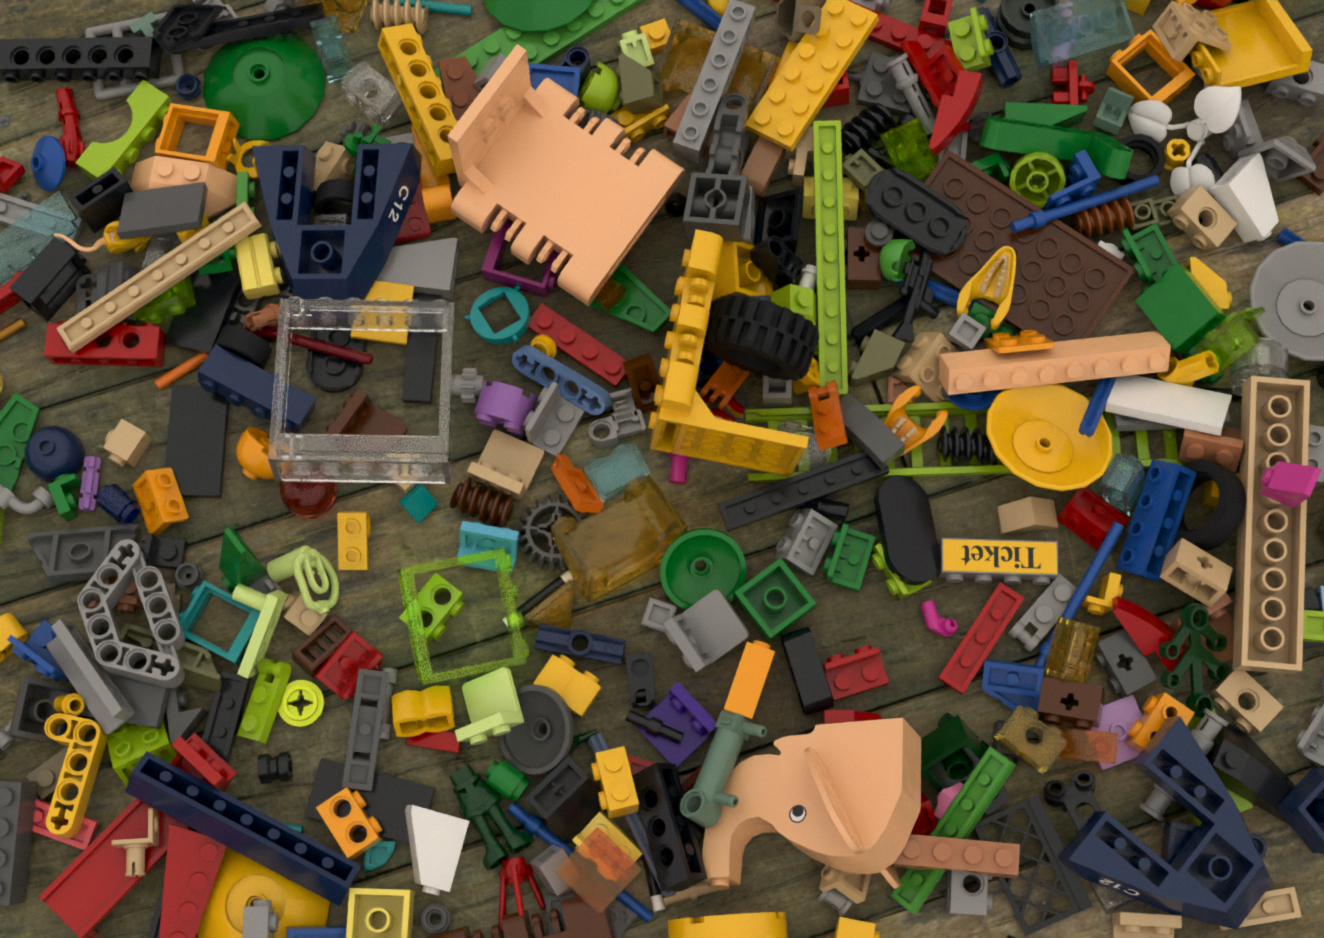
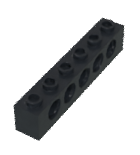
M153 37L0 39V77L9 83H18L20 80H30L36 83H43L45 80H57L59 82L83 80L95 82L97 79H108L114 82H120L123 79L148 81L149 79H159L162 48Z

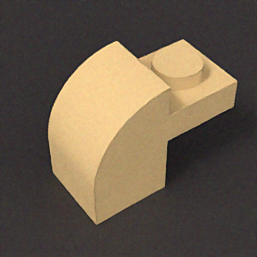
M812 126L808 127L793 152L787 149L785 151L784 159H790L787 175H793L791 185L802 187L806 162L813 163Z

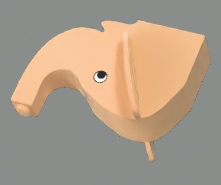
M904 718L815 725V729L809 734L791 735L775 740L773 744L780 750V755H754L740 762L733 769L724 793L737 796L739 800L738 805L735 808L721 805L722 813L720 819L714 826L705 828L702 860L708 878L704 881L710 884L711 888L728 890L729 886L740 885L745 846L754 836L761 833H779L810 858L834 869L864 875L881 872L894 889L901 886L897 871L892 866L905 848L921 808V737Z

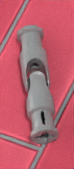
M1205 708L1203 711L1205 715L1197 727L1191 729L1190 732L1205 756H1207L1214 746L1213 740L1221 728L1228 725V722ZM1154 783V790L1146 802L1141 803L1139 807L1162 822L1164 812L1172 800H1176Z

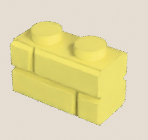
M261 233L251 237L246 236L237 242L235 250L242 288L246 298L252 300L262 298L263 296L279 294V284L284 283L281 268L275 267L274 258H279L275 241L270 242L268 235Z

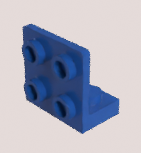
M1085 149L1076 153L1065 174L1067 188L1050 195L1043 208L1044 211L1092 196L1096 191V186L1101 176Z
M44 619L26 642L12 635L9 636L7 640L14 645L11 650L24 660L27 659L34 664V668L40 673L52 678L56 682L60 678L70 682L47 648V644L57 636L51 627V623Z

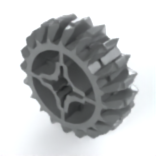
M550 495L545 496L546 504L542 505L541 501L536 499L537 509L534 510L530 506L526 507L530 517L520 516V521L525 525L517 526V531L520 534H524L519 537V544H526L521 548V552L523 555L531 553L528 557L530 563L535 562L539 558L537 564L539 569H542L547 562L549 563L548 568L550 572L554 571L555 564H559L560 570L565 571V562L569 561L570 565L575 567V556L580 560L585 559V554L581 549L591 550V545L586 541L594 540V534L587 531L593 529L594 525L593 522H585L590 518L589 512L580 513L572 508V503L569 499L562 503V495H557L556 502H552ZM552 513L551 520L548 523L538 524V527H535L536 523L543 516ZM562 513L574 519L579 527V531L572 530V527L562 524ZM557 522L562 535L558 534L559 537L555 538L554 544L550 531L553 532L552 529L556 528ZM532 535L539 536V539L549 542V553L540 550L534 544ZM573 539L577 540L570 549L559 553V548L563 543L572 542Z

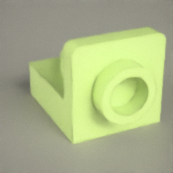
M637 30L621 34L623 40L616 41L618 47L620 46L623 54L644 67L654 64L645 32L638 34Z

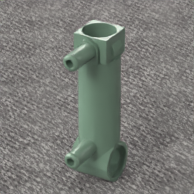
M721 710L715 725L717 728L693 789L685 793L681 799L680 811L682 815L703 828H710L718 822L722 813L721 805L732 808L738 805V797L724 793V790L744 741H748L750 735L762 738L767 733L765 726L754 724L741 714Z

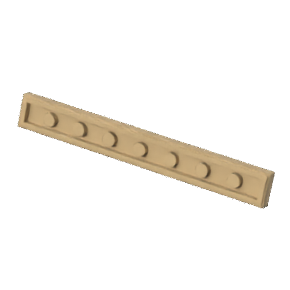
M244 201L56 329L69 350L73 353L262 225Z

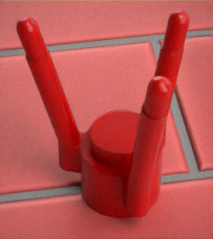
M515 857L502 861L503 870L499 871L500 898L498 920L502 933H504L502 916H505L507 881L509 886L513 885L518 915L524 914L520 884L526 882L525 877L528 879L540 909L544 910L546 908L533 876L531 865H526L525 857Z

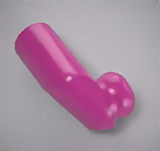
M934 600L920 604L926 627L930 631L943 637H949L957 631L958 625L953 618L946 619L938 615Z

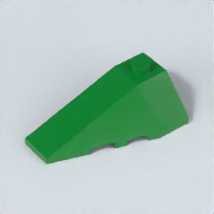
M232 525L227 527L223 533L219 569L225 575L221 578V581L232 592L239 583L249 587L268 572Z

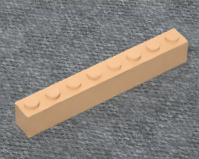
M1159 331L1058 341L1054 342V348L1011 353H997L992 349L945 353L940 354L939 381L948 395L1166 372L1169 367L1171 346Z

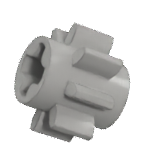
M463 368L461 375H455L454 395L461 396L462 403H476V398L480 395L483 382L485 381L484 375H478L477 368Z

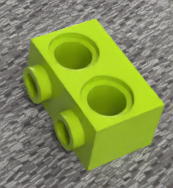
M435 572L400 615L399 619L427 643H430L433 639L438 640L447 628L445 624L451 616L455 618L459 615L465 606L463 603L465 597L461 591ZM443 592L451 594V599L447 604H437L436 600L439 594ZM431 615L433 621L430 626L426 628L418 626V621L422 616Z

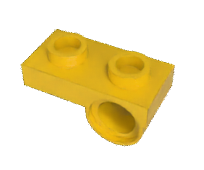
M339 511L337 513L338 570H368V538L370 537L371 529L370 513L368 511Z

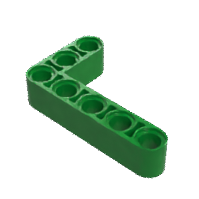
M986 116L979 145L994 150L1030 154L1036 151L1047 152L1057 159L1071 161L1076 153L1085 149L1098 172L1116 179H1126L1133 155L1132 149L1111 136L1100 132Z

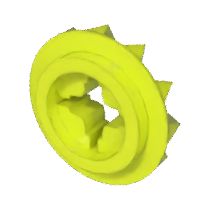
M296 680L287 684L278 708L281 718L289 725L297 727L313 724L322 715L325 704L322 691L317 685L307 680ZM301 692L304 700L313 703L309 704V706H304L302 715L298 707L289 705L299 701Z

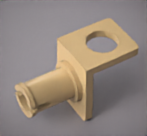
M154 807L148 808V838L112 840V846L126 850L125 877H136V875L144 877L146 874L145 849L159 846V811Z

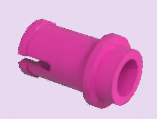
M669 453L668 457L671 458L669 482L678 485L687 484L688 460L691 457Z

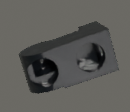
M652 652L625 655L632 709L655 707Z

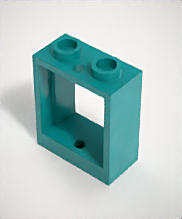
M203 581L201 586L198 585L193 590L190 596L191 603L187 610L182 611L178 616L185 639L198 646L207 648L210 652L240 667L260 611L233 600L232 595ZM212 596L249 614L228 652L191 633Z

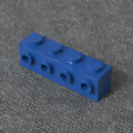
M1152 459L1116 569L1148 580L1161 581L1160 574L1166 554L1172 548L1197 472L1179 464Z

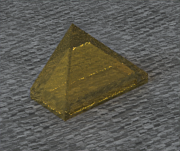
M569 580L527 613L524 617L529 626L539 627L540 624L570 629L575 593L574 584Z

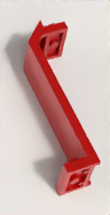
M195 732L186 741L180 736L172 744L177 750V754L170 764L223 792L226 791L237 772ZM137 798L39 896L79 938H95L99 934L95 927L144 878L138 877V875L136 877H125L126 850L123 848L118 849L111 845L112 840L148 838V808H152V806ZM159 811V846L145 849V876L167 854L169 823L190 830L192 829L191 827Z

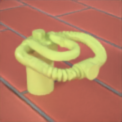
M304 545L268 562L267 571L273 581L280 582L293 575L296 577L295 579L298 586H300L299 589H301L300 592H302L304 604L308 609L323 615L330 612L329 609L336 605L340 593L337 573L332 564H330V561L316 549ZM315 567L321 578L322 587L318 586L313 574H315V571H312V569ZM304 570L310 587L317 594H323L329 588L327 572L331 582V594L328 600H312L302 573Z

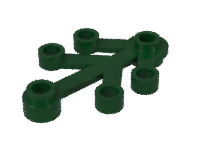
M1191 602L1182 609L1180 615L1181 626L1171 641H1164L1159 647V654L1162 658L1175 660L1179 656L1180 647L1187 637L1189 640L1188 647L1172 671L1166 670L1162 673L1161 684L1165 688L1177 689L1181 684L1182 677L1190 666L1191 696L1186 700V707L1195 712L1193 716L1203 718L1205 715L1204 709L1207 708L1213 711L1214 702L1203 691L1202 663L1208 668V676L1219 681L1227 677L1228 667L1224 663H1220L1201 644V634L1206 638L1207 648L1213 651H1223L1227 640L1224 635L1218 634L1208 624L1209 613L1207 609L1199 603Z

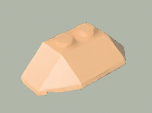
M153 156L135 163L130 184L133 192L205 182L208 191L204 213L208 216V220L221 214L228 208L236 206L237 175L210 163Z

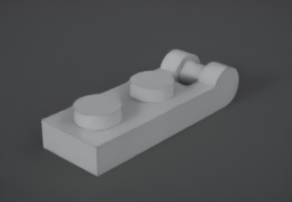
M1059 574L1008 634L1013 639L1017 637L1025 644L1024 648L1031 652L1061 618L1077 588ZM1027 624L1036 630L1033 636L1024 629Z

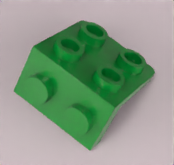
M1157 223L1132 236L1127 228L1122 230L1125 237L1120 240L1130 260L1136 257L1137 262L1133 263L1143 284L1148 281L1150 284H1154L1162 277V273L1168 267L1178 263Z

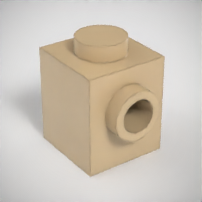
M121 419L117 427L107 434L103 448L110 454L108 459L121 467L126 463L135 468L153 439L145 431Z

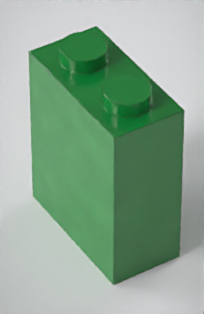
M1179 263L1168 267L1162 273V277L1154 284L1146 286L1135 300L1173 350L1183 355L1228 318L1189 269Z

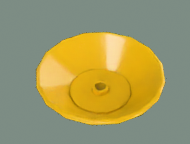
M1056 383L1005 389L996 395L987 411L986 435L996 457L1014 475L1036 487L1057 491L1085 488L1104 475L1113 457L1112 433L1103 414L1093 436L1081 435L1079 433L1080 423L1090 401L1085 396L1062 384Z
M228 848L224 852L197 931L198 938H243L244 906H253V900L259 899L272 900V907H275L274 913L279 915L278 931L274 932V938H286V927L326 926L330 901Z

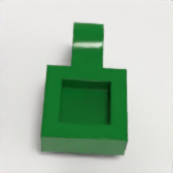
M974 300L969 309L968 316L986 327L981 336L982 338H987L990 332L993 334L1006 332L1012 336V329L1004 324H1001L997 330L991 329L990 320L994 318L996 311Z

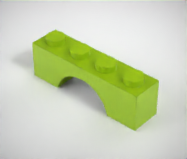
M142 80L127 99L132 110L130 128L121 138L113 142H92L75 162L82 173L95 180L115 167L123 176V172L138 159L140 151L155 138L157 130L163 124L164 115L168 112L170 103H172L168 95Z

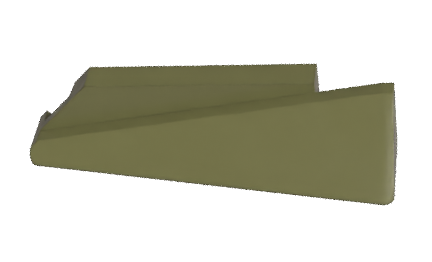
M125 622L121 630L119 629L123 643L159 652L152 630ZM109 626L100 627L96 635L105 634ZM167 635L163 636V640H170L173 638ZM88 638V640H87L86 643L89 644L90 647L92 648L91 643H90V640H89V638ZM185 642L182 648L177 651L185 672L182 684L219 692L221 689V676L214 667L209 650ZM118 652L109 653L106 659L115 660ZM141 659L135 664L145 665L147 660Z

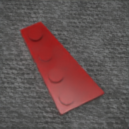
M170 823L159 938H195L226 846L203 833Z

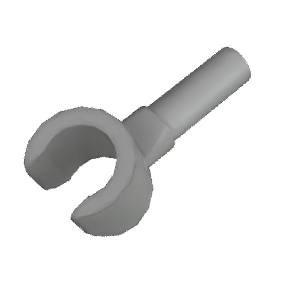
M12 719L4 728L0 729V749L3 751L7 750L15 741L9 735Z

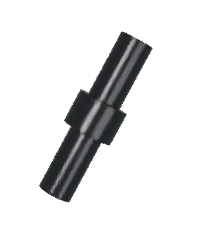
M629 710L625 719L629 723L646 729L647 734L654 737L660 735L680 744L684 735L683 732L664 725L663 721L652 716L650 719Z

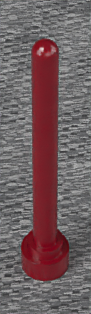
M268 325L256 331H250L262 339L266 337L370 365L373 362L371 354L268 327Z

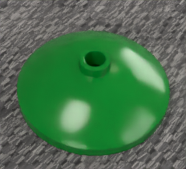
M712 528L692 529L676 537L664 551L660 562V580L667 596L676 605L685 610L716 589L721 590L730 603L734 599V592L744 585L746 561L741 548L728 534ZM698 561L705 562L702 568L695 567Z

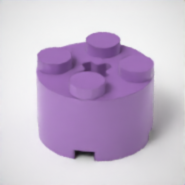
M486 380L483 382L474 415L480 421L479 424L496 429L498 424L507 428L506 431L508 433L523 436L526 428L524 421L529 412L535 410L538 397L532 393L529 398L523 396V389L501 382L493 381L490 386Z

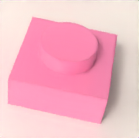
M961 782L942 789L938 794V803L934 815L940 820L964 784Z

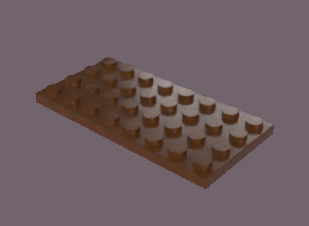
M948 149L924 183L957 205L962 210L965 216V224L967 225L966 238L959 248L947 255L931 256V259L934 261L931 273L961 292L966 283L986 264L997 250L1003 246L1012 247L1016 253V270L1011 304L1004 320L1020 331L1037 330V333L1045 335L1046 338L1053 342L1089 338L1136 270L1058 219L1049 221L1045 226L1037 229L1028 228L1013 233L1010 229L1011 222L1026 218L1029 213L1042 209ZM893 231L892 240L905 239ZM916 246L913 250L908 251V255L910 258L915 259V262L918 264L922 249ZM975 299L997 312L999 306L996 303L986 299Z

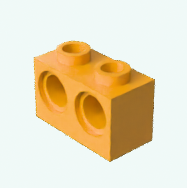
M346 787L317 806L316 809L346 857L353 860L382 841L379 835L382 828L373 815L368 817L363 807L367 804L358 790L352 792V790ZM342 802H349L351 805L349 815L343 818L339 817L337 814L338 806ZM363 826L367 830V837L364 841L356 843L353 840V832L356 828Z

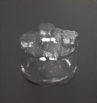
M1264 337L1250 338L1248 344L1241 345L1240 341L1233 345L1230 349L1229 374L1232 393L1242 396V384L1250 376L1289 379V350L1282 348L1280 341Z

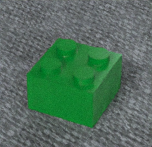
M781 558L736 590L733 596L734 601L768 644L811 613L817 604Z

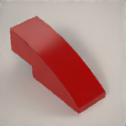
M960 70L953 96L942 94L929 144V150L932 155L938 156L948 147L970 118L984 84L981 73Z
M1114 597L1112 599L1113 613L1144 657L1156 652L1166 668L1172 671L1186 650L1187 645L1185 643L1182 644L1180 654L1175 660L1162 658L1159 654V647L1162 642L1171 641L1175 632L1148 610L1121 597Z

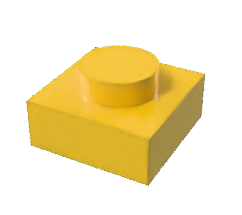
M665 18L640 27V33L645 32L651 54L674 46V39Z

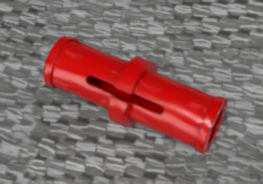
M69 87L59 88L55 91L59 107L57 116L62 124L63 134L76 135L82 141L79 127L80 112L75 106L73 89H69Z

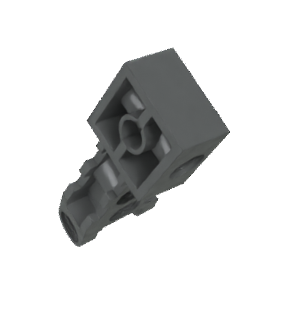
M731 93L721 99L715 119L714 137L709 152L708 168H706V173L692 172L683 217L687 238H693L695 230L698 229L718 234L724 239L723 241H743L751 193L748 177L740 176L745 154L749 153L751 142L750 131L746 129L748 99L742 94ZM732 105L740 106L738 109H729L728 107Z

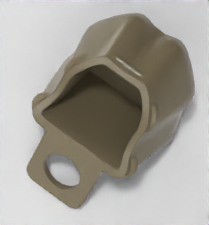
M780 0L777 4L775 26L779 35L788 38L791 43H799L805 33L817 34L820 29L821 9L827 0Z

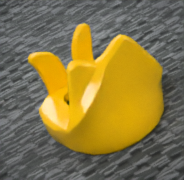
M233 138L232 144L235 153L229 154L226 160L235 166L236 172H248L252 180H260L255 158L252 160L254 167L247 168L242 164V157L247 151L252 149V146H270V143L263 140H252L240 146L237 139Z

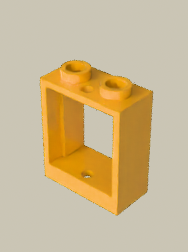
M1151 29L1144 35L1137 34L1128 43L1129 47L1124 51L1121 49L1117 50L1109 58L1110 64L1106 71V74L1125 93L1134 97L1133 101L1135 103L1144 100H1157L1166 105L1189 87L1196 75L1183 61L1178 62L1172 59L1160 38ZM1143 50L1173 79L1153 96L1123 68Z
M170 103L168 112L163 118L160 137L155 142V153L161 157L210 163L226 170L228 164L226 157L232 152V139L236 138L240 124L227 111ZM185 122L215 127L206 156L176 152Z
M754 640L753 643H746L723 711L741 714L749 721H752L775 651L770 650L771 646L758 640Z

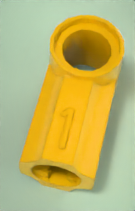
M1211 350L1180 361L1176 357H1170L1168 371L1157 372V375L1163 381L1192 387L1196 380L1217 373L1219 363L1217 362L1216 355Z

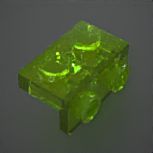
M190 275L144 305L141 310L134 312L135 318L146 320V323H158L163 321L165 316L183 314L186 312V308L196 305Z

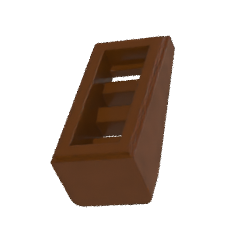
M334 614L292 651L293 661L313 678L314 674L352 629ZM332 627L342 635L340 639L330 631ZM323 636L333 643L331 647L321 639ZM315 644L324 651L322 655L313 648ZM306 653L315 660L313 663L305 656Z

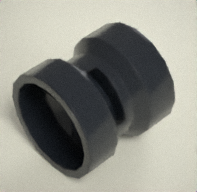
M289 751L280 752L274 758L269 754L258 756V776L261 784H270L274 778L282 782L292 781L293 764Z

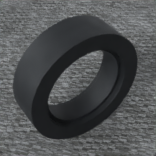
M1197 460L1183 466L1197 472L1189 497L1200 484L1214 480L1219 489L1218 506L1210 521L1195 531H1189L1186 527L1183 512L1174 542L1178 543L1181 538H1184L1200 549L1208 551L1221 546L1237 530L1244 515L1246 496L1243 484L1235 473L1213 462Z

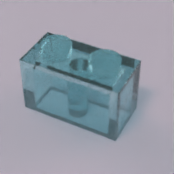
M634 442L629 445L627 443L618 445L612 450V454L604 458L597 456L586 463L587 466L583 468L585 475L603 502L650 479V470Z
M1117 453L1100 481L1103 499L1120 512L1131 516L1138 503L1145 482L1144 466L1139 459L1131 455H1126L1125 457Z

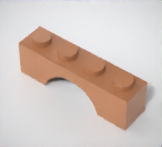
M910 834L905 848L892 867L917 870H953L976 873L983 876L1014 879L1019 875L1020 844Z

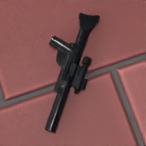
M921 250L918 265L916 266L915 259L911 258L909 262H905L902 272L906 275L899 294L903 297L908 296L902 321L892 334V337L907 343L914 342L913 320L916 311L923 312L933 320L940 313L937 308L931 305L933 292L927 287L934 261L931 259L932 255Z

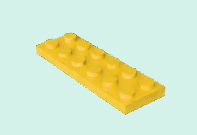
M827 0L821 9L819 32L817 34H804L747 120L746 129L793 152L878 23V14L848 0Z

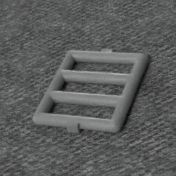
M167 12L154 14L159 23ZM141 17L89 27L85 30V38H96L112 34V37H124L123 32L131 30L129 24ZM170 54L174 75L159 77V79H149L146 82L157 89L175 86L177 79L185 74L181 54ZM97 79V81L93 82L94 95L100 101L131 95L141 81L131 83V79H123L120 81L119 86L105 88L103 79Z

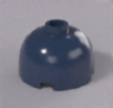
M57 425L45 426L31 435L24 448L25 461L30 471L45 482H55L54 479L62 474H77L83 466L82 460L85 448L80 438L67 428Z

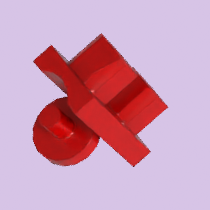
M1069 60L1066 66L1052 67L1050 84L1064 85V91H1053L1051 94V104L1078 105V96L1079 102L1085 103L1087 102V95L1095 92V84L1087 81L1086 75H1079L1078 82L1077 60Z

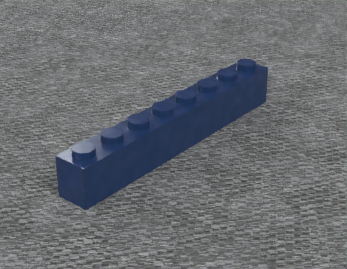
M146 751L130 774L125 791L127 794L338 906L341 905L361 867L360 864L148 751Z

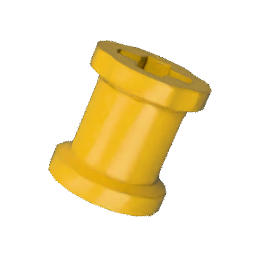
M1172 139L1169 141L1164 151L1166 161L1163 169L1172 172L1175 168L1184 165L1185 160L1190 155V145L1187 141L1183 139Z

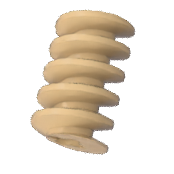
M372 0L370 12L371 25L373 26L374 24L376 30H381L384 25L386 28L412 23L414 29H417V32L423 35L428 24V4H426L425 8H422L420 0L416 1L414 7H411L410 0H406L403 6L400 5L399 0H394L393 5H390L389 0H383L382 4L379 3V0Z

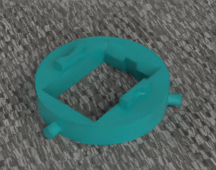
M518 285L514 289L497 287L484 292L472 305L470 314L465 315V320L471 321L475 333L483 341L495 345L507 344L513 341L518 342L519 337L527 330L531 320V311L527 300L519 292L521 288ZM506 296L520 320L494 334L481 314L480 309Z

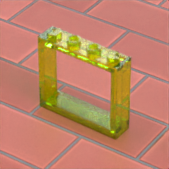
M504 548L397 569L419 685L527 663L526 657L529 656V648L526 639L522 640L520 628L524 626L523 617L520 610L516 611L514 599H518L517 587L515 582L510 581L509 571L512 570V561L510 554H505ZM495 559L514 656L433 673L414 575Z

